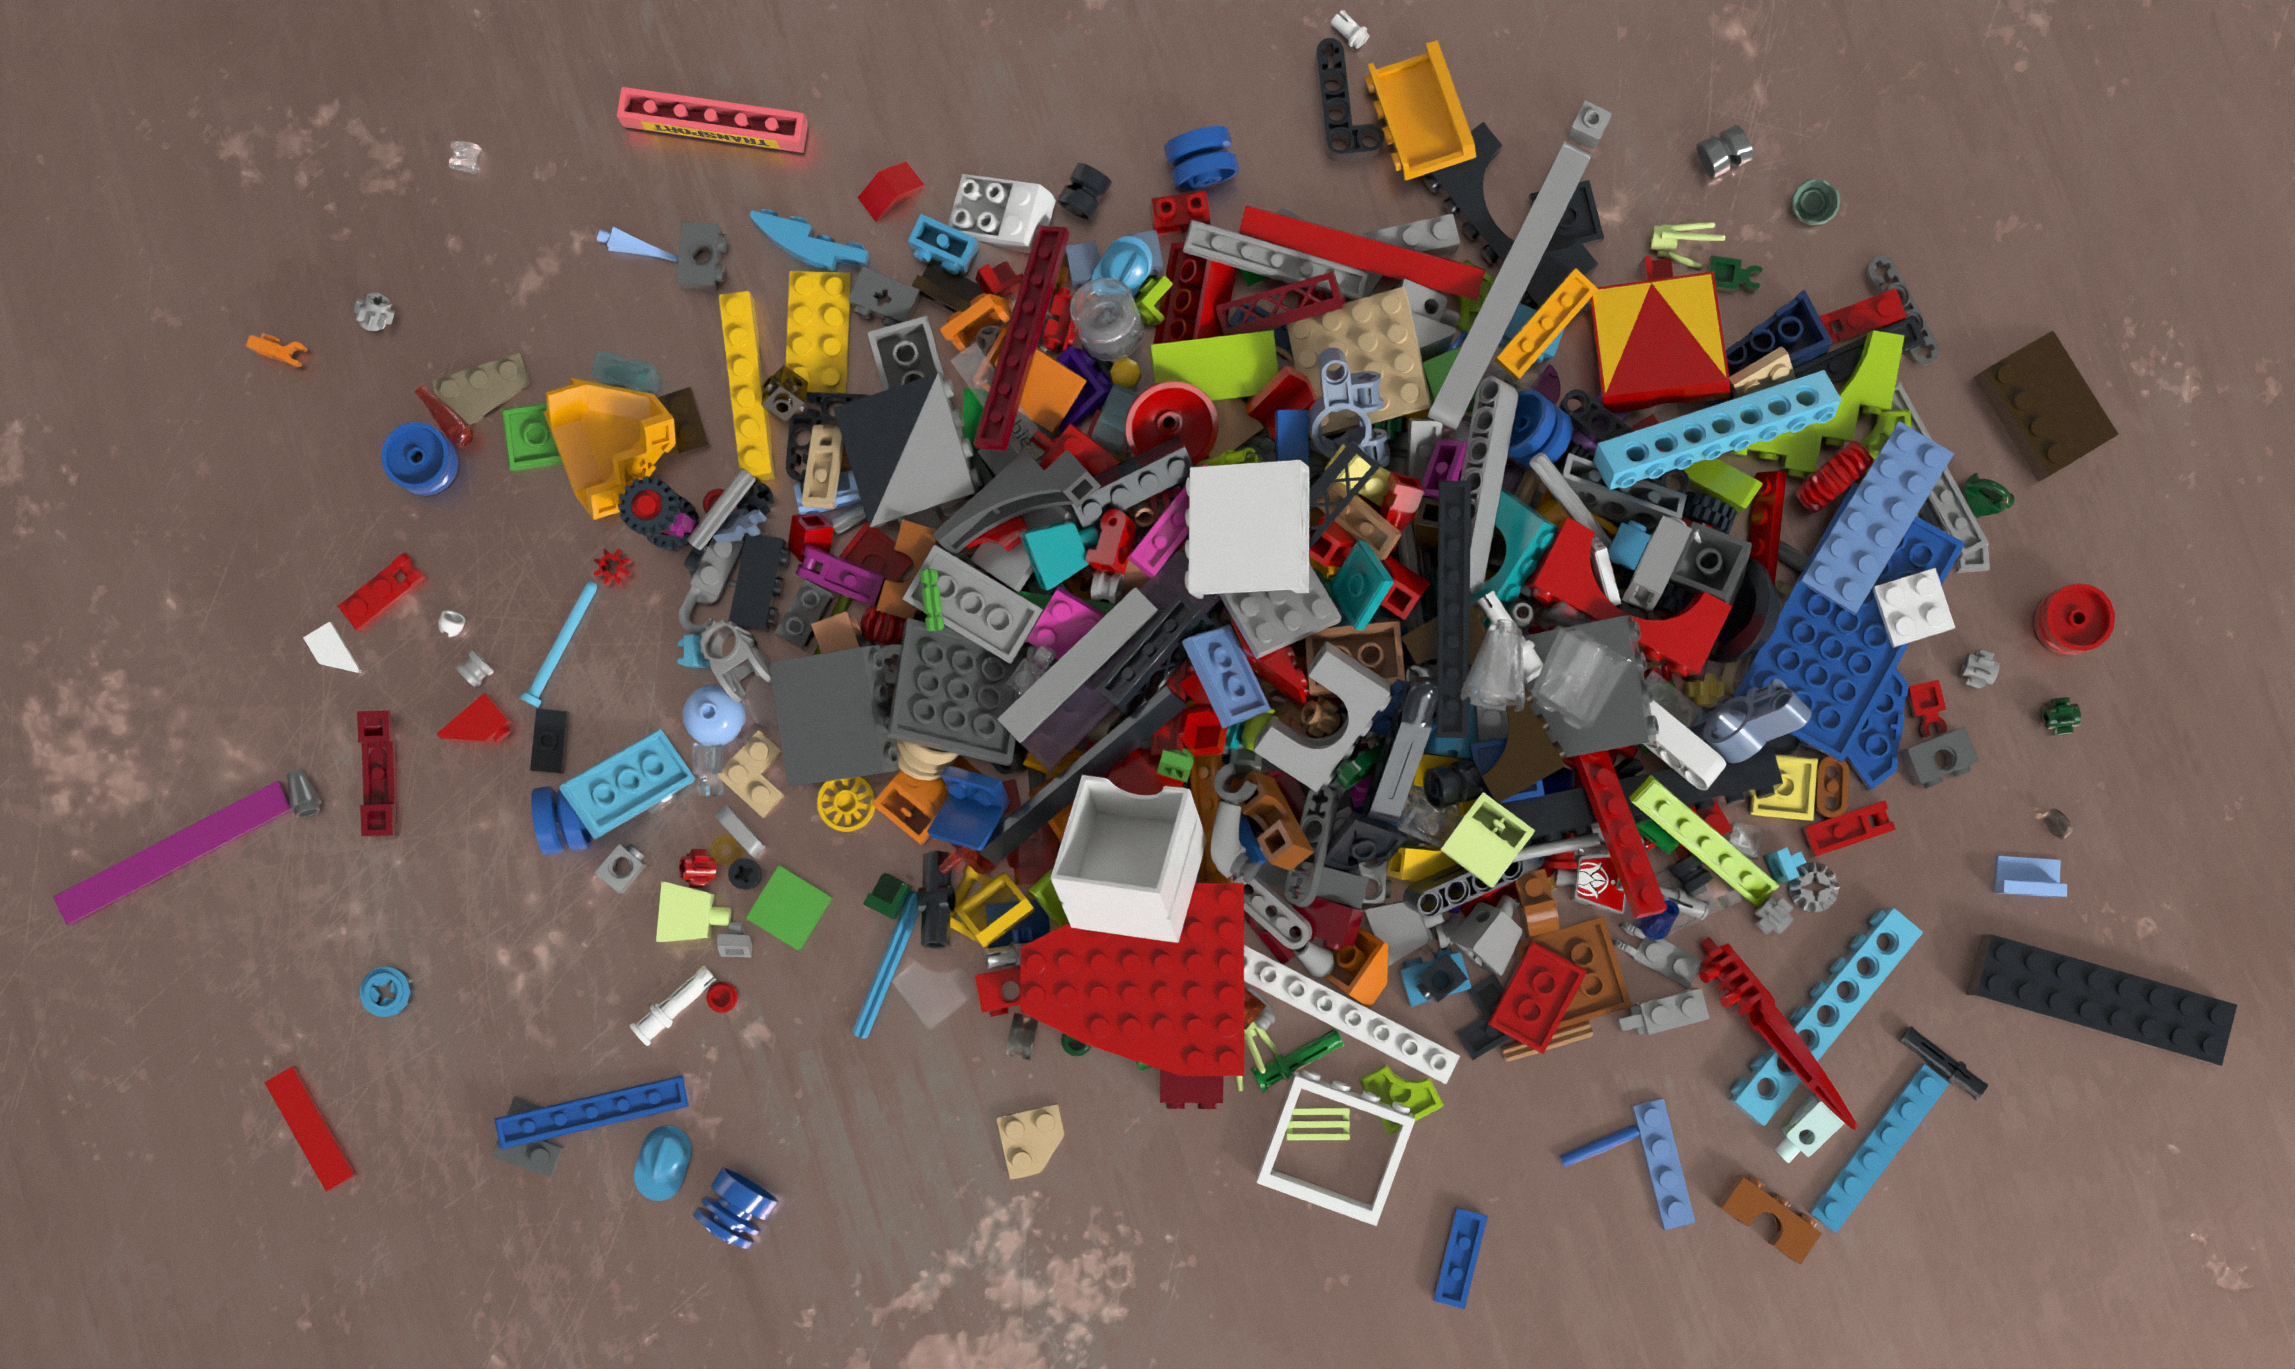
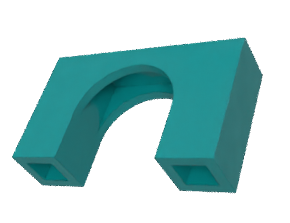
M1501 488L1495 526L1501 530L1505 537L1506 557L1499 572L1493 578L1484 582L1482 588L1477 593L1470 595V603L1472 605L1482 597H1485L1492 607L1486 595L1494 590L1503 607L1507 610L1509 605L1518 597L1520 589L1528 576L1535 571L1537 562L1544 551L1553 543L1559 527L1511 492ZM1438 568L1434 573L1436 599L1438 593ZM1483 611L1486 619L1481 622L1486 631L1494 630L1495 627Z

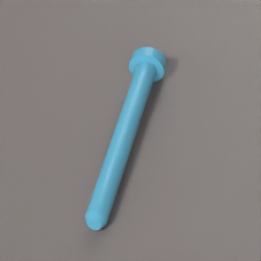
M591 581L585 584L528 692L522 691L519 697L521 700L539 708L542 701L538 698L597 590V584Z

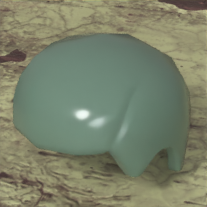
M1824 179L1806 180L1796 188L1791 198L1793 213L1800 221L1808 225L1825 224L1835 217L1840 207L1838 190Z

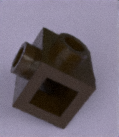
M783 365L764 382L761 389L763 391L761 405L770 414L778 416L786 422L794 413L798 415L805 408L808 401L806 399L808 381Z

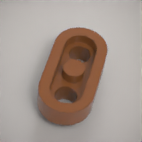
M1828 756L1818 762L1814 806L1822 817L1834 818L1844 814L1848 807L1849 767L1845 760L1841 763ZM1828 766L1835 769L1836 773L1833 778L1826 774ZM1827 797L1834 800V807L1832 809L1827 808L1825 805Z

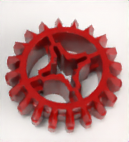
M1851 441L1797 488L1795 495L1799 498V502L1812 513L1822 510L1870 468L1874 461L1873 457L1869 454L1870 452L1858 441Z

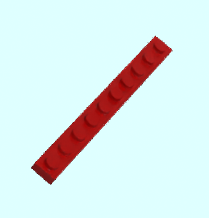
M1559 623L1533 626L1528 629V632L1531 635L1551 631L1556 626H1559ZM1604 750L1573 756L1634 919L1663 913L1667 909L1665 900L1608 751Z

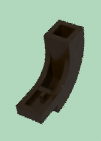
M1422 497L1414 523L1415 536L1421 547L1438 560L1439 500ZM1492 537L1486 570L1499 572L1506 557L1505 539Z

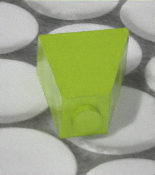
M1717 458L1713 460L1704 459L1683 469L1690 479L1689 489L1695 493L1699 492L1705 496L1709 495L1713 499L1717 498L1722 503L1729 504L1730 507L1736 509L1737 515L1747 508L1763 484Z

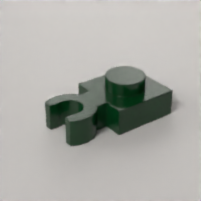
M1711 255L1707 272L1714 271L1716 290L1736 292L1739 284H1742L1745 289L1756 291L1760 288V283L1751 282L1749 274L1760 275L1763 268L1752 265L1747 269H1742L1741 259Z

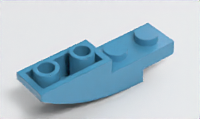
M761 209L760 212L751 210L750 218L761 233L775 246L802 263L826 272H835L838 263L859 268L863 266L868 269L870 256L868 251L864 250L865 247L854 242H847L846 245L834 243L835 239L825 235H817L816 238H813L814 230L811 224H808V220L798 216H790V219L778 217L779 214L769 209Z

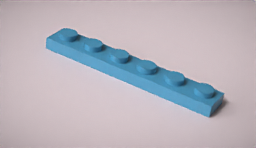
M1921 1064L1808 1213L1832 1232L1837 1233L1950 1083L1926 1064Z

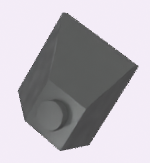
M1693 522L1690 527L1692 531L1669 580L1683 589L1692 592L1693 595L1707 592L1732 606L1744 581L1752 544Z

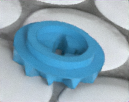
M379 967L370 971L362 980L359 991L360 1000L364 1008L378 1017H389L399 1014L408 1005L411 993L408 978L400 970L392 967ZM391 983L390 991L394 993L393 995L396 998L386 997L381 1001L382 993L375 985L384 987Z

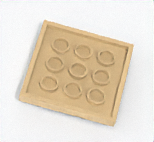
M1405 287L1345 303V308L1287 324L1296 371L1308 377L1317 399L1321 397L1318 357L1325 349L1338 348L1346 356L1350 373L1375 371L1381 374L1382 380L1379 383L1380 397L1384 400V406L1377 411L1368 412L1371 424L1432 407L1409 297ZM1330 364L1327 369L1331 371L1337 370L1341 364ZM1343 409L1336 413L1330 412L1321 421L1323 436L1326 437L1359 428L1357 418L1359 415L1348 409ZM1309 428V437L1312 439L1311 431Z

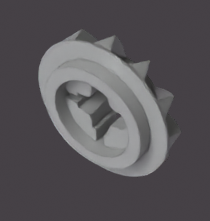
M1816 862L1805 863L1797 868L1799 877L1789 881L1790 897L1804 911L1820 912L1828 909L1837 900L1840 886L1836 874L1827 865ZM1812 878H1816L1818 884L1826 885V888L1817 891V896H1813V892L1810 890L1802 889V886L1812 883Z

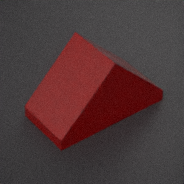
M907 161L879 171L861 192L858 199L875 222H878L924 188L925 185Z

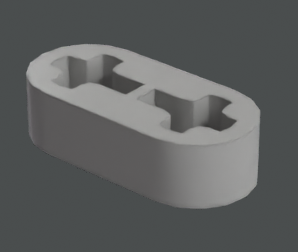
M725 805L715 814L719 822L752 857L756 858L766 848L764 843L728 805Z

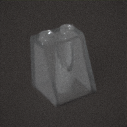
M1561 628L1531 695L1538 698L1537 704L1549 712L1557 710L1565 716L1563 720L1576 729L1593 727L1632 661L1579 628Z

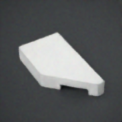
M329 621L303 637L319 664L355 673L362 671L333 622Z

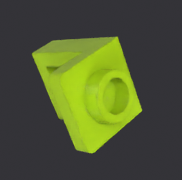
M1165 275L1155 279L1152 277L1148 278L1140 287L1139 291L1141 293L1130 304L1136 310L1137 318L1146 325L1155 326L1165 320V317L1154 307L1156 302L1173 285Z

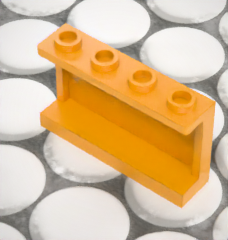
M1438 40L1426 43L1427 53L1379 69L1375 68L1373 62L1367 64L1369 75L1364 76L1369 94L1375 92L1377 101H1374L1373 104L1378 120L1384 118L1386 126L1382 127L1387 145L1393 144L1395 152L1391 153L1396 171L1402 170L1405 181L1476 158L1475 143Z

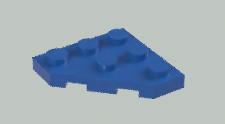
M1895 668L1845 758L1869 790H1872L1897 772L1899 742L1902 738L1905 717L1903 715L1905 698L1908 695L1909 684L1897 668Z

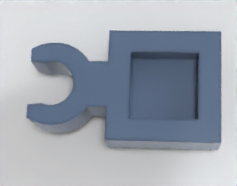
M746 508L732 510L712 537L718 543L740 541L746 533L750 536L759 535L761 531L756 524L765 522L767 518L759 510L751 512Z

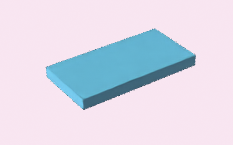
M660 728L566 781L559 789L595 840L693 783L696 778Z

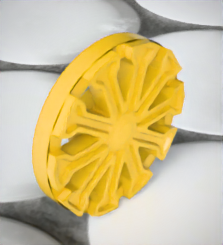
M860 776L839 779L842 781V791H840L835 785V782L838 780L826 781L821 787L817 798V808L822 820L831 828L842 832H851L864 827L872 818L876 808L872 805L876 798L870 784ZM853 779L855 783L851 790H849L848 781ZM864 785L866 791L856 795L860 786ZM831 789L835 793V797L826 795L825 791ZM867 797H870L871 799L870 804H864L859 802L860 800L865 799ZM825 801L834 804L826 809L823 808V802ZM857 808L867 810V816L863 817ZM837 811L833 820L827 818L828 814ZM851 814L859 821L857 825H852ZM843 815H845L844 827L839 826V821Z

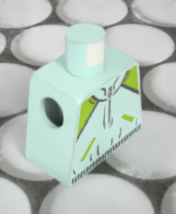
M1812 1093L1782 1126L1781 1129L1786 1138L1776 1147L1775 1151L1788 1163L1800 1151L1810 1157L1844 1122ZM1809 1130L1807 1135L1799 1136L1801 1131Z

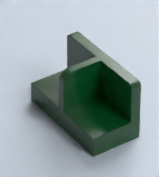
M884 873L880 876L872 893H868L863 905L890 919L896 920L913 886L888 873Z

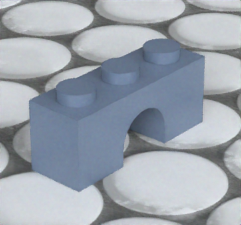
M1157 230L1126 235L1144 241L1152 253L1153 264L1145 280L1150 277L1154 279L1158 277V273H1163V262ZM1096 241L1066 246L1073 289L1079 288L1080 291L1092 290L1091 277L1102 258L1098 253Z

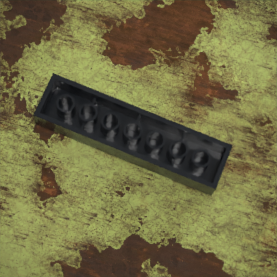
M1993 934L1981 936L1966 995L2208 1065L2218 1066L2223 1064L2237 1009V1004Z

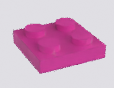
M1058 586L1026 641L1059 660L1106 614Z

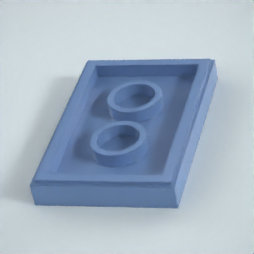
M1230 624L1188 637L1182 641L1222 728L1271 710Z

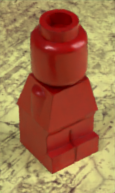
M1390 472L1387 480L1389 490L1383 496L1380 515L1402 533L1416 516L1415 514L1424 494V489L1419 479ZM1399 538V540L1397 541V543L1395 544V546L1393 547V549L1391 550L1390 553H1392V552H1394V551L1396 550V548H1397V546H1398V543H1399V541H1400V538Z

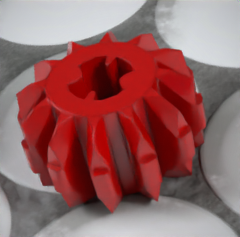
M870 606L866 608L861 618L862 636L884 645H901L904 623L907 619L878 611L877 607Z

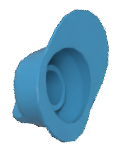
M1125 236L1113 241L1105 251L1091 277V289L1095 297L1102 303L1109 305H1122L1130 301L1144 283L1153 264L1152 253L1148 245L1141 239L1133 236Z
M664 1125L652 1130L643 1141L635 1166L634 1180L637 1189L648 1199L663 1201L671 1198L679 1191L684 1181L692 1151L690 1139L684 1131L675 1126Z

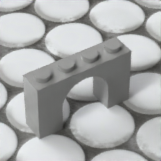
M1327 641L1309 664L1308 676L1336 694L1344 702L1348 715L1342 727L1330 736L1310 738L1299 734L1271 716L1255 738L1253 749L1255 753L1315 792L1320 789L1322 784L1327 786L1336 774V769L1334 768L1340 760L1345 761L1349 758L1355 748V745H1353L1359 735L1363 737L1367 734L1373 724L1372 717L1378 710L1382 712L1392 698L1390 695V682Z

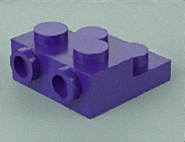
M1069 346L1057 358L1059 362L1087 380L1058 427L1061 433H1063L1069 423L1076 427L1088 414L1094 415L1096 409L1100 410L1116 395L1111 389L1114 385L1113 380L1105 372L1097 371L1093 365L1096 362V358L1085 348L1081 350Z

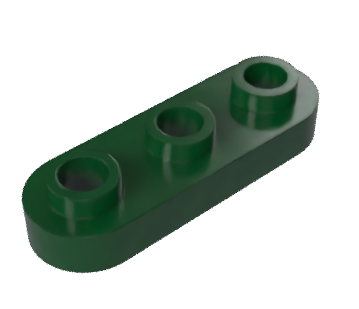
M1385 737L1379 739L1372 749L1364 748L1353 761L1348 758L1337 768L1336 773L1339 775L1336 781L1345 790H1348L1374 773L1386 739Z

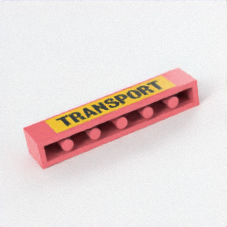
M621 87L617 118L623 127L804 153L808 128L805 114L800 112Z

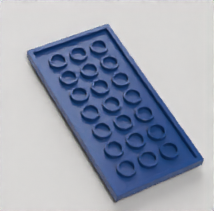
M1854 482L1850 485L1781 608L1773 634L1767 643L1757 651L1732 698L1746 697L1749 689L1754 687L1760 689L1769 685L1770 681L1776 678L1781 679L1787 688L1791 689L1811 710V717L1807 724L1789 734L1841 763L1844 762L1909 645L1907 643L1892 648L1873 589L1870 590L1858 612L1853 615L1800 583V580L1859 485ZM1916 516L1873 587L1936 568L1942 586L1965 542Z

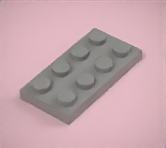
M934 545L905 593L903 600L924 612L921 589L924 588V585L920 581V571L936 569L939 581L936 582V585L940 589L942 605L940 616H943L944 624L1012 664L1044 609L937 545Z

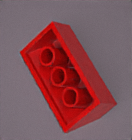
M1185 242L1171 243L1165 276L1173 285L1161 297L1159 312L1165 317V320L1161 324L1156 325L1153 345L1224 336L1215 306L1231 302L1237 268L1182 252ZM1226 309L1225 312L1228 319L1229 309Z

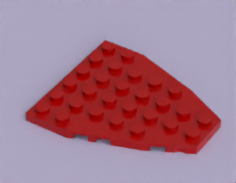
M1195 883L1178 943L1072 928L1070 923L1020 947V1012L1086 1045L1178 1076H1244V883Z

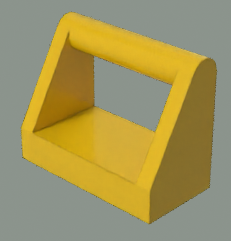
M1005 871L954 908L983 949L990 946L1034 912L1033 906ZM1007 885L1020 903L980 932L967 914Z

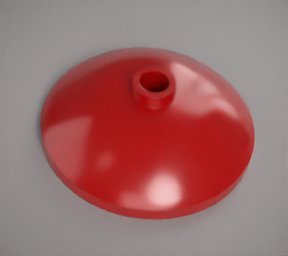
M1166 380L1147 387L1134 399L1125 419V436L1134 456L1179 436L1194 466L1204 460L1210 453L1216 442L1219 429L1218 415L1210 398L1197 386L1180 380ZM1166 417H1173V422L1170 425L1163 424Z

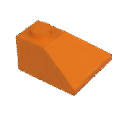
M1359 927L1354 947L1342 946V950L1324 947L1332 952L1335 964L1330 974L1322 978L1370 1009L1387 985L1388 944L1362 927Z

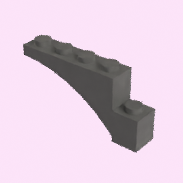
M1025 449L932 535L950 554L955 556L970 542L988 530L1022 514L1046 507L1075 504L1078 508L1101 485L1068 449L1046 470Z

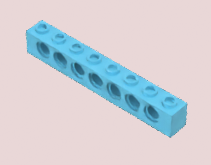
M1825 370L1598 443L1593 461L1609 490L1619 487L1628 488L1637 481L1646 478L1655 479L1665 472L1676 468L1682 470L1695 462L1704 459L1713 460L1722 453L1731 450H1743L1752 443L1759 441L1767 442L1789 431L1792 433L1798 432L1807 425L1816 422H1828L1835 416L1842 399Z
M1895 908L1880 909L1869 921L1872 925L1865 935L1860 933L1851 942L1849 947L1852 950L1845 959L1840 957L1832 965L1830 972L1833 974L1825 983L1820 981L1810 993L1813 997L1805 1007L1803 1005L1799 1006L1790 1017L1793 1021L1791 1026L1797 1034L1801 1030H1806L1809 1033L1810 1042L1807 1048L1817 1061L1922 935L1923 931ZM1881 933L1885 934L1889 940V945L1884 951L1880 950L1876 944L1877 937ZM1862 957L1869 963V970L1864 975L1858 972L1856 966L1858 960ZM1842 981L1846 982L1850 989L1849 995L1845 999L1840 998L1837 994V986ZM1823 1005L1830 1012V1017L1825 1023H1821L1817 1018V1011ZM1773 1048L1766 1055L1761 1053L1751 1064L1753 1071L1746 1079L1742 1077L1735 1083L1731 1089L1733 1095L1729 1099L1737 1108L1761 1126L1767 1124L1801 1082L1799 1077L1790 1068L1783 1072L1778 1068L1777 1060L1779 1055ZM1766 1078L1769 1080L1771 1088L1766 1095L1762 1096L1757 1090V1084L1761 1079Z

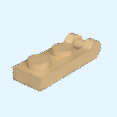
M824 425L813 426L801 501L804 507L835 508L844 447L839 426H835L834 429L825 428ZM825 441H832L831 446H825L823 443Z

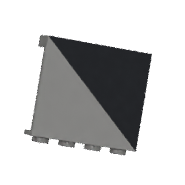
M936 373L833 408L869 527L879 528L889 525V521L969 495H976L980 491L979 486L983 485L982 477L978 468H973L970 459L974 455L970 440L968 438L964 439L961 429L964 426V419L960 409H955L952 397L955 396V390L949 378L946 379L945 375Z

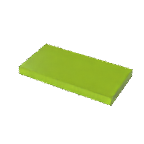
M1273 330L1149 346L1154 384L1166 380L1185 381L1204 391L1211 401L1256 396L1279 373Z

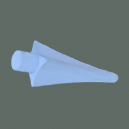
M614 226L612 232L603 229L599 230L597 241L606 243L607 247H609L608 251L651 256L676 263L679 261L678 255L652 246Z

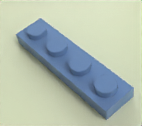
M1660 1098L1631 1105L1636 1126L1640 1133L1639 1137L1662 1228L1667 1230L1695 1223L1664 1099Z

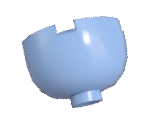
M718 684L704 685L694 690L686 699L682 710L683 724L688 734L697 742L710 747L723 746L733 741L738 736L746 720L745 707L742 701L735 702L723 687Z

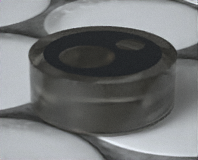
M2051 808L2042 815L2044 825L2056 838L2063 840L2073 832L2071 822L2058 809Z

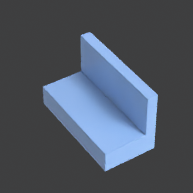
M1997 856L1995 893L2067 897V884H2060L2061 860Z

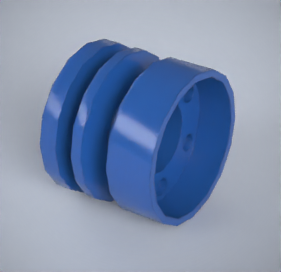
M722 1167L711 1184L712 1189L720 1196L719 1200L704 1196L701 1201L709 1210L698 1207L693 1216L705 1226L706 1230L717 1238L729 1244L749 1249L754 1240L747 1233L758 1235L761 1231L757 1224L751 1220L752 1217L767 1220L779 1201L770 1192L752 1180L731 1169Z

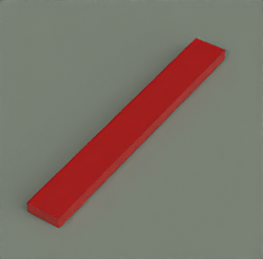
M1249 205L1245 206L1238 233L1347 266L1399 280L1407 279L1421 286L1473 300L1478 299L1486 269Z

